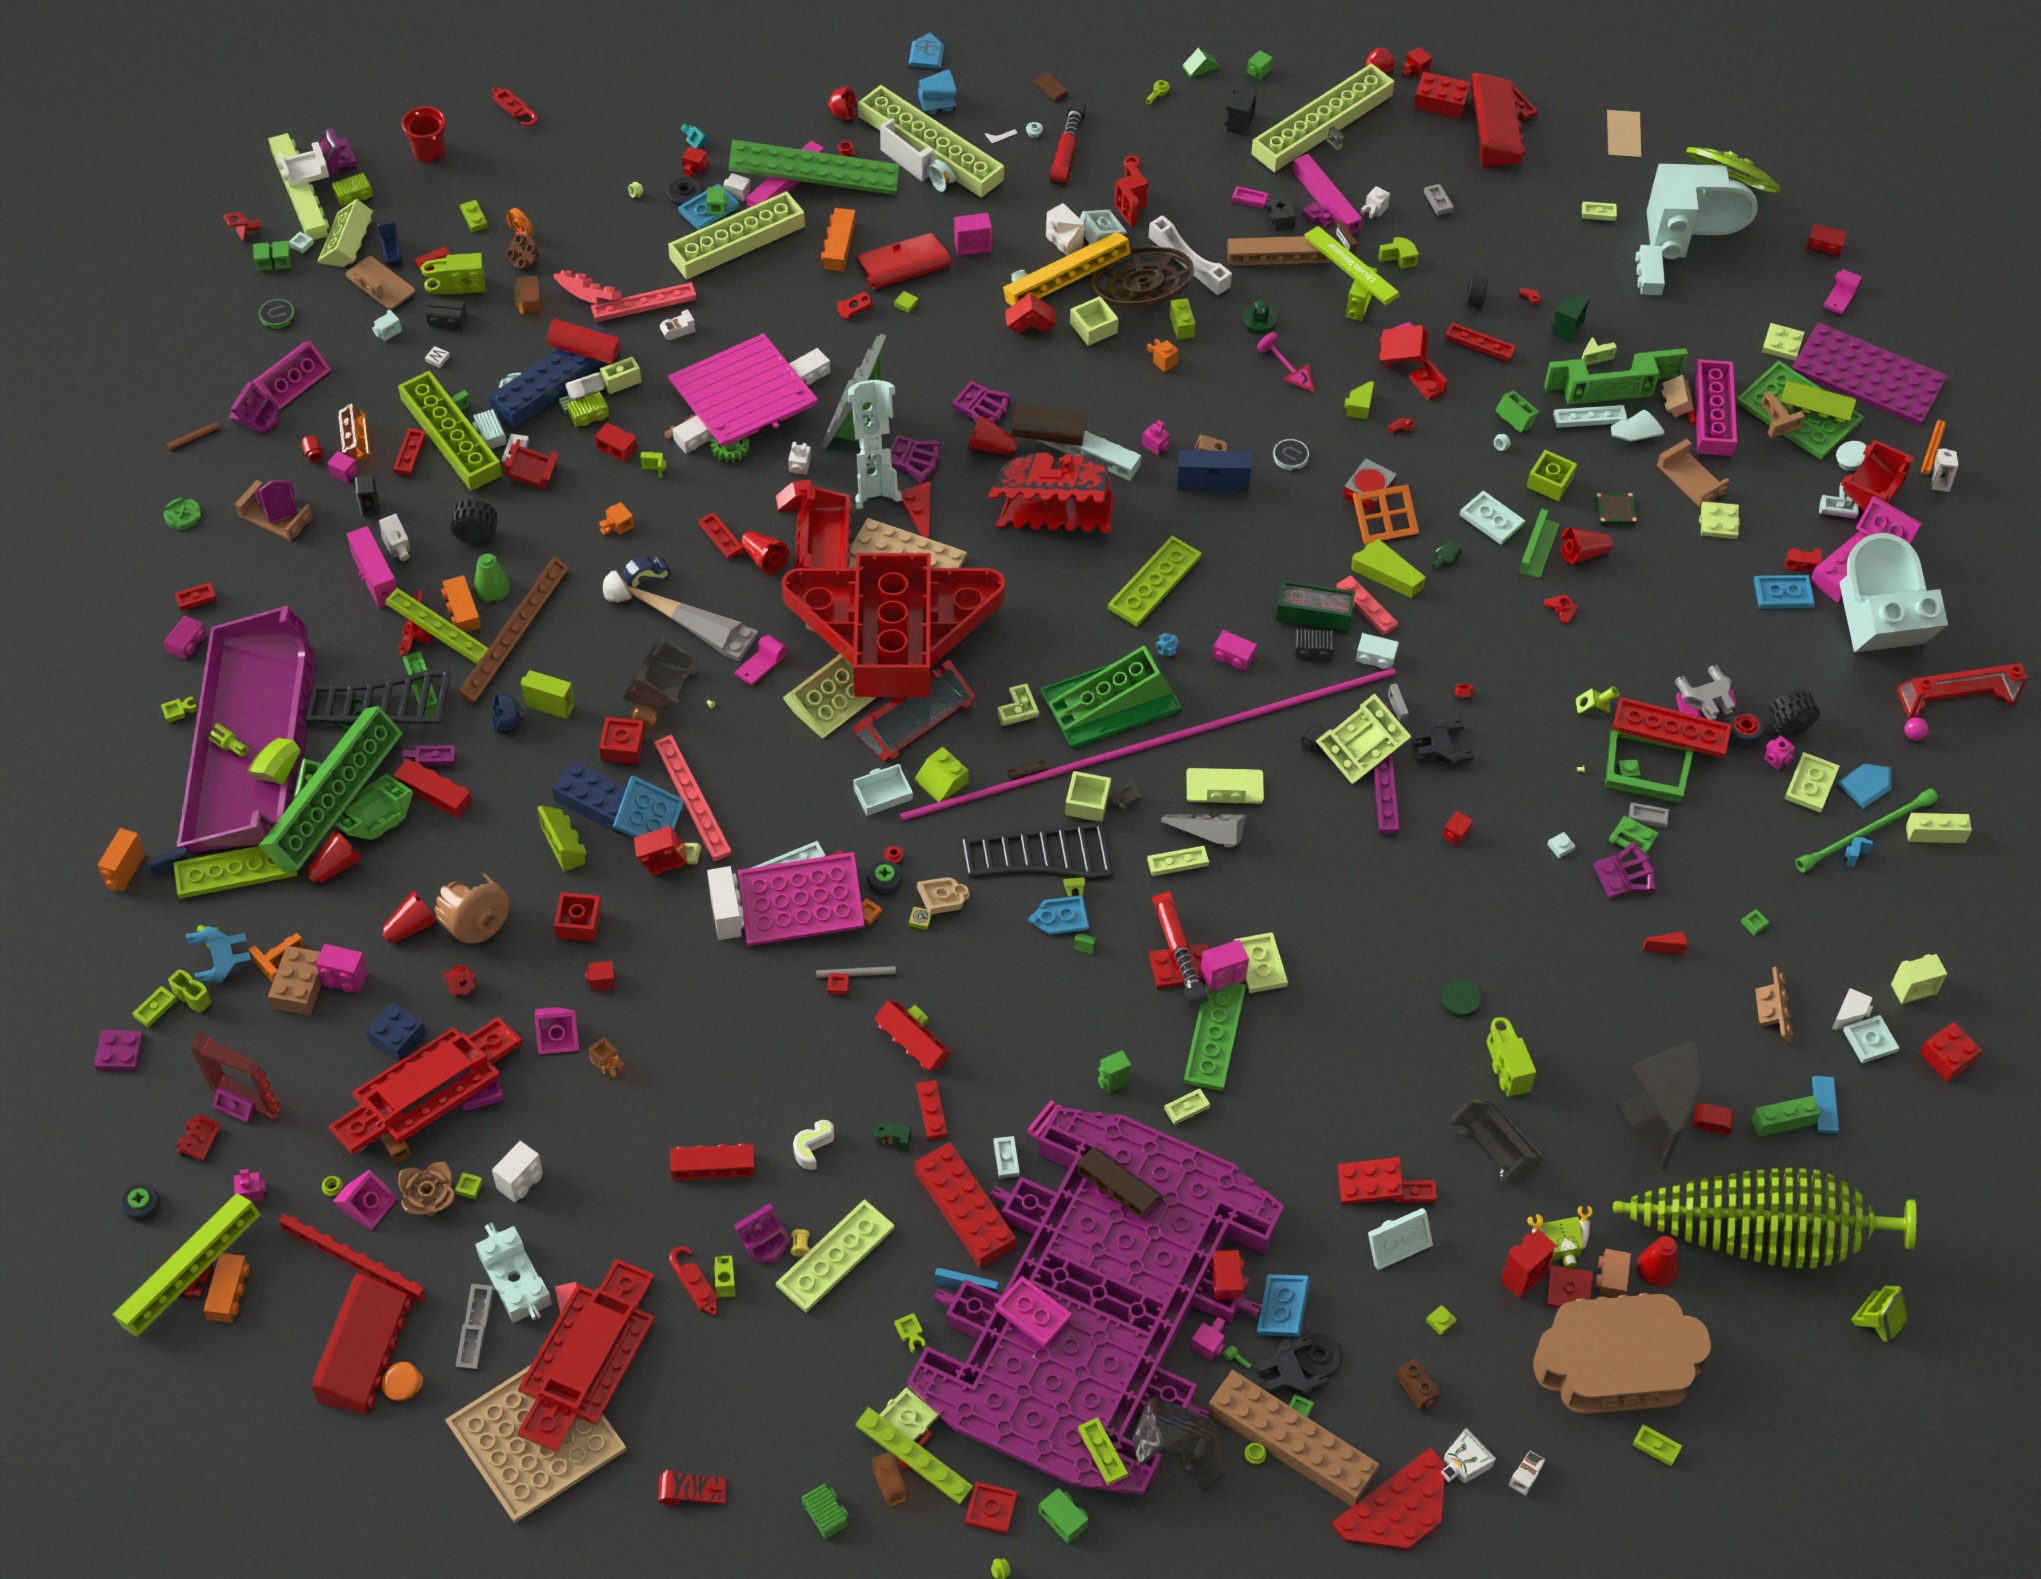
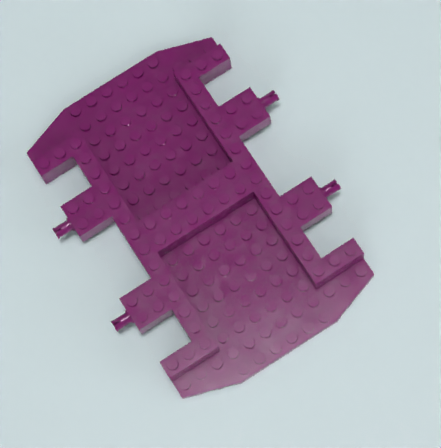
M1056 1107L1039 1139L1038 1155L1069 1168L1067 1175L1057 1193L1023 1177H1020L1011 1193L997 1186L993 1187L994 1190L991 1191L990 1198L1005 1204L1002 1210V1218L1005 1223L1033 1235V1238L1002 1296L966 1279L956 1295L948 1293L941 1288L937 1289L933 1300L949 1307L946 1313V1325L978 1340L966 1363H962L926 1346L907 1381V1386L955 1431L1076 1487L1143 1495L1147 1486L1152 1485L1160 1469L1162 1454L1127 1439L1138 1414L1144 1415L1176 1431L1179 1430L1184 1418L1187 1416L1205 1424L1210 1414V1411L1193 1404L1197 1384L1162 1369L1191 1308L1194 1307L1216 1318L1220 1317L1225 1322L1231 1324L1237 1310L1241 1309L1257 1317L1262 1307V1304L1245 1298L1250 1278L1243 1275L1242 1278L1246 1280V1290L1242 1292L1241 1298L1215 1299L1211 1261L1213 1252L1220 1251L1227 1238L1265 1255L1273 1239L1274 1229L1284 1206L1265 1189L1262 1190L1257 1186L1251 1177L1248 1178L1235 1164L1120 1114L1112 1116L1104 1115L1102 1112L1088 1113L1080 1109ZM1098 1147L1164 1195V1198L1144 1220H1141L1077 1173L1078 1162L1092 1148ZM1021 1276L1072 1313L1070 1320L1045 1348L995 1310V1305ZM1097 1417L1128 1472V1477L1109 1486L1078 1431V1426Z

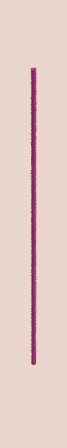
M1394 668L901 813L900 817L902 821L922 816L1394 676L1396 671Z

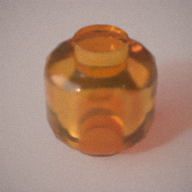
M637 703L635 708L631 707L628 718L644 721L645 729H649L655 724L657 712L651 705Z

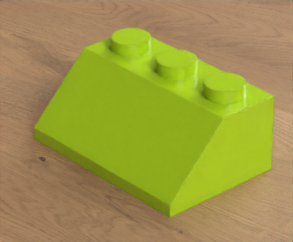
M539 806L538 812L541 828L563 871L566 872L586 864L584 856L587 853L583 844L579 845L578 834L576 830L571 829L570 826L572 824L569 816H564L561 809Z

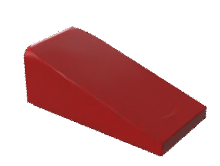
M1684 932L1647 937L1642 949L1643 951L1684 954L1688 944Z

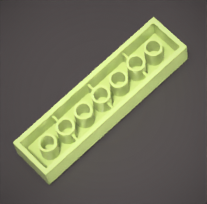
M786 191L669 243V257L687 280L805 227L804 211Z

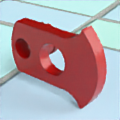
M862 292L846 301L839 300L837 310L842 318L849 320L852 315L864 309L869 310L868 307L871 309L873 302L866 292ZM859 303L856 308H850L851 304Z

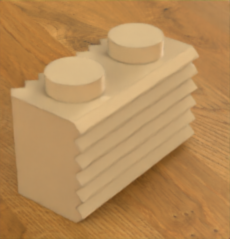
M1683 375L1663 383L1664 389H1662V394L1667 400L1665 408L1668 413L1671 412L1674 417H1677L1694 409L1689 384Z

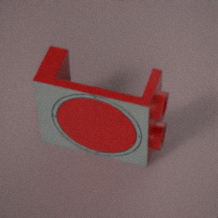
M1365 459L1344 486L1343 498L1354 503L1353 493L1358 494L1394 487L1397 474ZM1378 498L1362 500L1363 509L1374 513Z

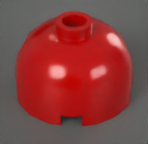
M849 86L836 89L832 93L830 101H828L829 111L837 119L843 121L853 120L857 116V112L854 113V107H857L856 96L853 89L849 90Z

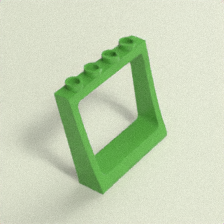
M1611 729L1605 787L1681 803L1693 751ZM1620 737L1685 751L1686 756L1679 786L1674 787L1615 774L1614 764L1617 738Z

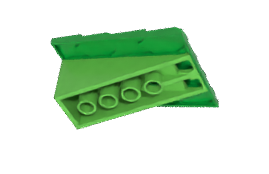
M1145 645L1113 664L1040 688L1072 748L1081 747L1098 739L1102 740L1126 729L1135 728L1152 720H1158L1183 710L1153 655L1147 650Z

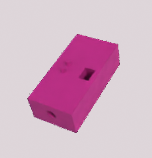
M368 526L347 533L352 557L360 571L359 576H363L361 580H365L378 608L387 606L385 604L386 599L397 587L394 576Z

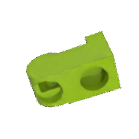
M732 1255L715 1257V1287L718 1298L736 1296Z

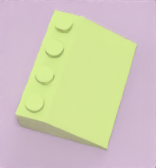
M839 654L783 697L791 710L822 739L875 699L872 697H854L853 665L842 654Z

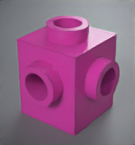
M1779 736L1775 741L1772 739L1767 744L1764 760L1779 770L1785 764L1787 765L1794 757L1792 754L1795 747L1791 742Z

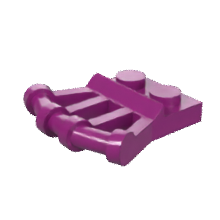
M970 381L952 402V408L966 414L967 418L971 417L976 423L979 419V415L976 412L988 417L993 423H998L1001 420V416L1007 413V406L1011 401V395L989 390ZM992 399L1001 400V404ZM982 404H985L995 409L996 412L987 409L986 407L982 406Z
M896 435L890 448L892 467L900 469L901 472L907 471L919 483H923L930 473L935 472L936 464L940 461L939 441H917ZM922 449H931L932 452H929V451H926V450H922ZM913 456H918V457H921V458H925V459H928V460H930V461L928 462V461H925V460L917 459V458H914ZM913 466L924 468V470L920 472Z
M1635 841L1631 842L1618 855L1596 861L1593 864L1608 899L1629 892L1653 893L1657 891V885L1654 882V873L1656 871L1649 863V856L1641 851ZM1631 851L1638 858L1625 863L1621 862V859ZM1638 865L1643 866V871L1627 875L1625 871ZM1644 877L1647 878V885L1631 884V881Z

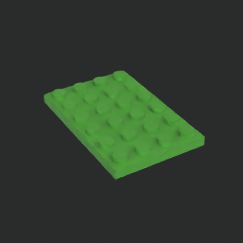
M1777 361L1736 399V404L1770 426L1773 420L1761 405L1765 392L1771 391L1780 402L1786 380L1821 388L1782 362ZM1795 405L1793 408L1783 406L1789 415L1800 412L1801 407ZM1811 410V413L1803 412L1805 418L1801 428L1783 435L1822 460L1863 421L1864 416L1853 410L1850 421L1846 420L1844 423L1836 421L1835 416L1828 415V418L1818 416V412Z

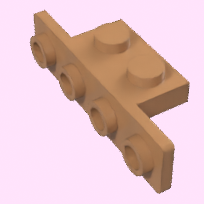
M1772 967L1774 984L1755 989L1759 1022L1762 1027L1780 1023L1781 1036L1787 1044L1792 1043L1793 1029L1791 1024H1789L1791 1013L1786 1004V1001L1789 1000L1787 991L1784 989L1786 978L1784 973L1780 972L1777 967Z

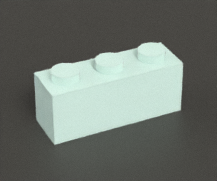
M1641 245L1639 252H1636V262H1638L1637 275L1640 276L1638 277V287L1641 288L1642 295H1662L1665 284L1662 248L1656 245Z

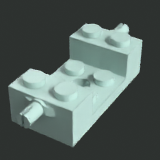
M489 1223L490 1227L487 1224L485 1229L489 1237L475 1244L477 1253L512 1322L515 1323L531 1315L532 1320H536V1316L540 1318L539 1310L552 1305L550 1294L524 1250L523 1242L515 1227L497 1232L493 1223ZM513 1274L520 1276V1279L516 1282L509 1281V1277Z

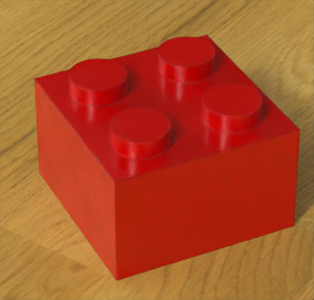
M561 892L554 922L556 938L595 942L602 911L600 896Z
M1952 1022L1925 1041L1919 1054L1948 1083L1976 1063L1982 1049L1955 1022Z

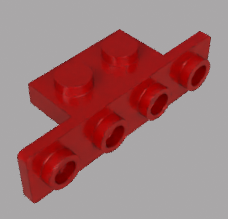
M418 590L411 597L420 603L423 591ZM406 617L407 624L402 631L404 638L399 645L401 650L400 657L405 656L410 651L412 639L428 645L432 634Z

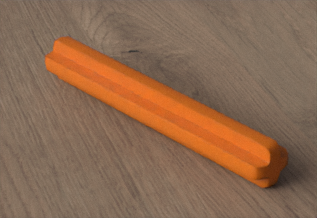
M1938 420L1921 468L1922 474L1929 475L1932 470L1946 427L1945 421Z

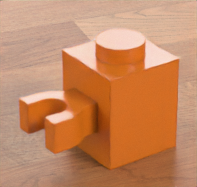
M1155 339V346H1152L1150 343L1147 345V350L1150 353H1154L1153 363L1163 372L1178 364L1179 350L1168 340L1161 343L1158 339Z
M621 502L607 509V519L599 522V525L602 527L600 531L603 535L608 534L612 529L618 535H621L634 527L633 515Z

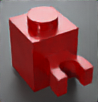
M1420 47L1411 50L1406 56V63L1403 64V67L1406 69L1402 71V74L1407 77L1414 72L1417 76H1421L1423 72L1431 69L1432 57Z
M688 146L682 156L683 171L686 172L684 176L692 177L693 173L701 175L709 165L707 151Z

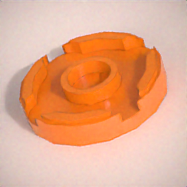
M511 209L507 213V221L512 229L515 228L516 235L521 234L533 237V227L528 218L519 209Z

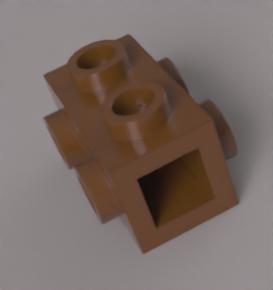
M1414 1358L1398 1367L1395 1377L1418 1410L1421 1411L1424 1408L1430 1409L1437 1404L1440 1389L1434 1380L1432 1381L1427 1375L1426 1367Z

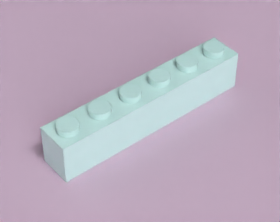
M1085 431L1082 446L1037 440L1073 456H1093L1099 458L1106 463L1108 472L1131 481L1140 468L1141 455L1093 435L1088 431Z

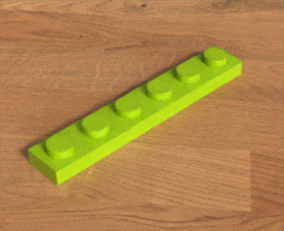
M396 588L386 599L385 604L474 663L478 664L488 650V647L400 589Z
M868 1407L855 1424L858 1429L960 1505L973 1488L965 1479Z

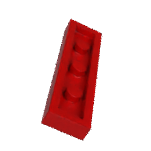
M1453 322L1445 334V339L1507 362H1510L1516 350L1515 345Z

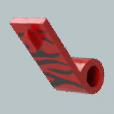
M666 1470L663 1474L659 1475L658 1503L665 1506H673L683 1500L725 1504L726 1478L682 1474L674 1470Z

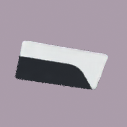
M1007 124L989 131L985 135L991 143L1017 134V131L1011 124Z

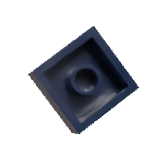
M393 1002L366 1030L369 1043L398 1062L403 1060L427 1034L423 1021Z

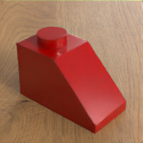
M811 480L792 482L775 496L778 512L799 509L808 485L812 486Z

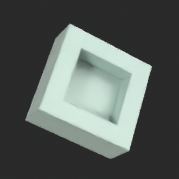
M302 232L296 234L289 241V246L301 253H304L314 244L313 238Z
M1564 832L1548 840L1547 845L1558 858L1575 850V845Z

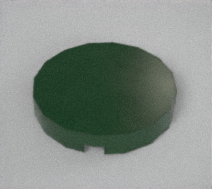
M1454 980L1447 983L1443 988L1441 1004L1443 1008L1448 1010L1449 1014L1456 1017H1468L1479 1009L1481 1001L1480 991L1471 982Z

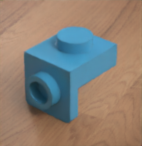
M1854 836L1851 845L1847 846L1845 851V857L1848 858L1846 865L1854 867L1859 853L1869 854L1873 841Z

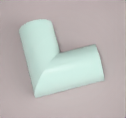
M1840 484L1839 497L1822 495L1819 513L1857 518L1859 506L1842 490L1843 486Z

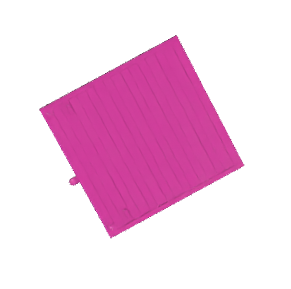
M764 333L668 375V379L720 446L723 447L758 432L759 428L770 423L774 428H778L777 420L783 421L818 403L816 396Z

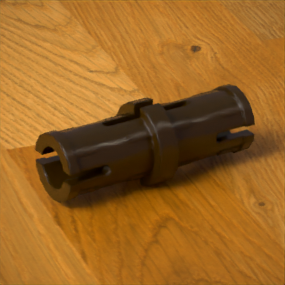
M1044 759L1029 764L1026 762L1022 766L1008 769V777L1010 781L1047 771V765Z

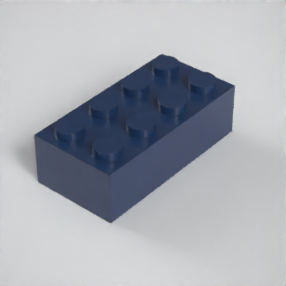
M573 761L552 787L554 801L617 834L620 832L612 827L626 787Z

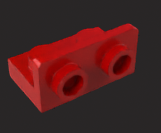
M1429 359L1426 360L1424 367L1409 373V379L1428 401L1446 393L1447 378L1438 371L1436 365L1432 364Z
M199 1113L194 1119L190 1118L185 1127L188 1130L186 1136L182 1135L176 1145L179 1147L177 1154L185 1153L202 1162L221 1124Z

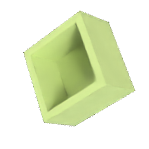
M1100 296L1070 310V324L1088 346L1118 333V318Z
M1073 771L1066 799L1065 815L1103 822L1110 794L1111 778Z

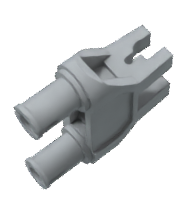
M1717 664L1715 668L1711 666L1708 669V673L1714 682L1700 687L1692 688L1685 676H1682V679L1681 677L1677 678L1675 684L1682 692V700L1688 706L1702 711L1707 719L1714 721L1717 719L1716 714H1719L1717 706H1719L1725 716L1733 714L1732 709L1735 708V704L1728 694L1731 679L1724 676Z

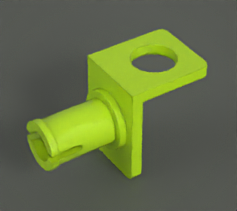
M1614 686L1602 694L1594 689L1588 690L1576 698L1578 713L1582 714L1593 706L1606 713H1610L1609 702L1619 697V691ZM1588 698V703L1586 704V706L1582 707L1581 703L1583 699Z

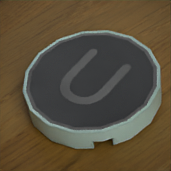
M1286 439L1280 441L1275 446L1273 457L1279 467L1286 470L1296 468L1298 470L1306 465L1309 451L1302 442Z

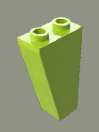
M1379 539L1373 543H1368L1365 549L1355 553L1352 557L1351 569L1405 596L1412 598L1424 588L1426 577Z

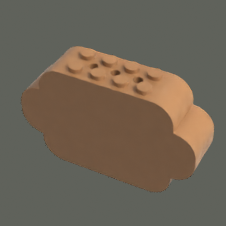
M1641 1293L1638 1296L1620 1295L1617 1298L1603 1296L1594 1300L1580 1298L1567 1302L1558 1309L1552 1327L1546 1330L1540 1338L1533 1358V1367L1538 1382L1550 1391L1560 1392L1564 1404L1570 1410L1579 1414L1670 1407L1681 1403L1686 1397L1694 1378L1701 1372L1710 1353L1711 1341L1705 1325L1694 1317L1683 1316L1679 1304L1667 1295Z

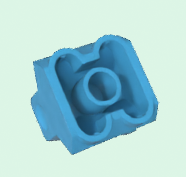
M945 70L919 80V88L917 89L923 112L927 114H935L938 110L949 112L957 106L954 99L956 87L950 70Z

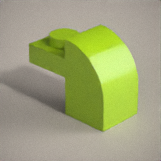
M1396 237L1393 243L1380 245L1378 258L1380 262L1396 259L1400 269L1417 266L1419 254L1415 245L1410 240Z

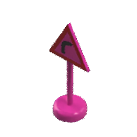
M1275 332L1267 334L1258 343L1257 349L1261 353L1272 350L1292 373L1282 380L1314 393L1309 364L1295 370L1274 347L1278 342V335Z

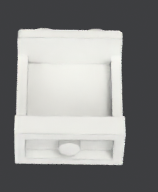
M318 142L311 143L313 151L287 158L283 157L282 152L279 153L280 159L277 162L280 170H284L281 171L284 181H288L289 187L329 177Z

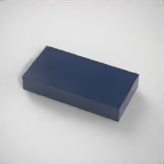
M184 846L147 860L152 875L156 876L174 869L173 862L188 860L189 856Z

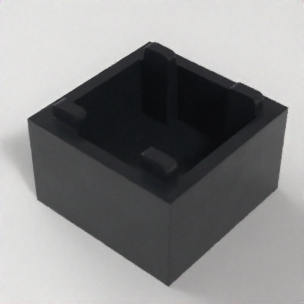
M1238 85L1237 89L1233 91L1234 96L1231 104L1226 107V111H1229L1225 126H1227L1228 132L1246 136L1255 115L1257 89Z

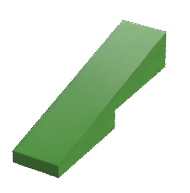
M421 651L402 656L408 675L427 670ZM424 678L412 682V688L418 705ZM430 684L424 716H435L438 700L432 684Z

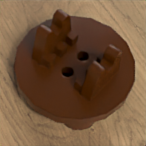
M516 235L506 252V256L512 265L519 269L529 268L537 262L536 258L540 257L536 241L528 235Z

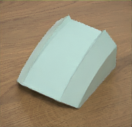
M1110 210L1083 211L1080 220L1084 222V237L1089 242V245L1115 232H1119L1122 235L1127 233Z

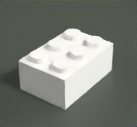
M731 866L707 870L718 940L742 937L741 929L745 927L736 873L732 874Z

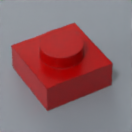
M829 973L827 993L848 995L849 974Z

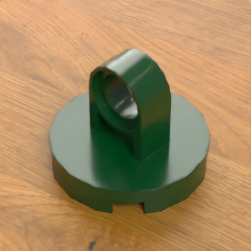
M1259 300L1245 309L1242 323L1246 329L1253 330L1254 334H1266L1271 332V329L1276 326L1277 314L1268 306L1266 301Z

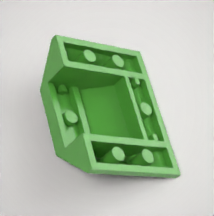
M386 773L358 791L334 825L350 836L370 840L379 838L385 831L396 827L399 822L405 819L413 792Z

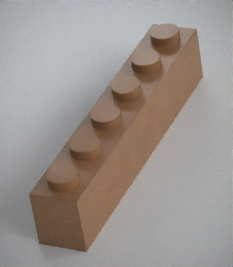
M1305 236L1228 239L1227 243L1229 266L1330 263V259L1307 241Z

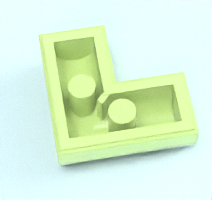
M1027 683L1009 688L1014 703L997 707L999 721L1002 726L1039 716L1038 708Z

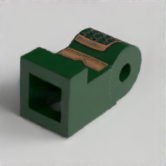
M878 1122L873 1126V1140L877 1145H900V1151L908 1152L912 1134L911 1125Z

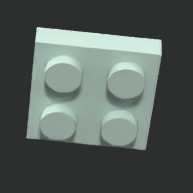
M1881 1015L1845 1026L1843 1029L1861 1063L1896 1053L1899 1050V1046Z

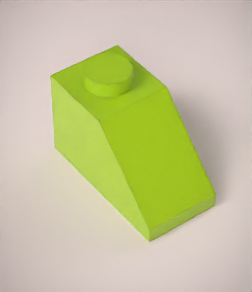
M1373 381L1350 392V397L1346 398L1344 408L1347 409L1346 416L1361 419L1368 418L1374 385Z

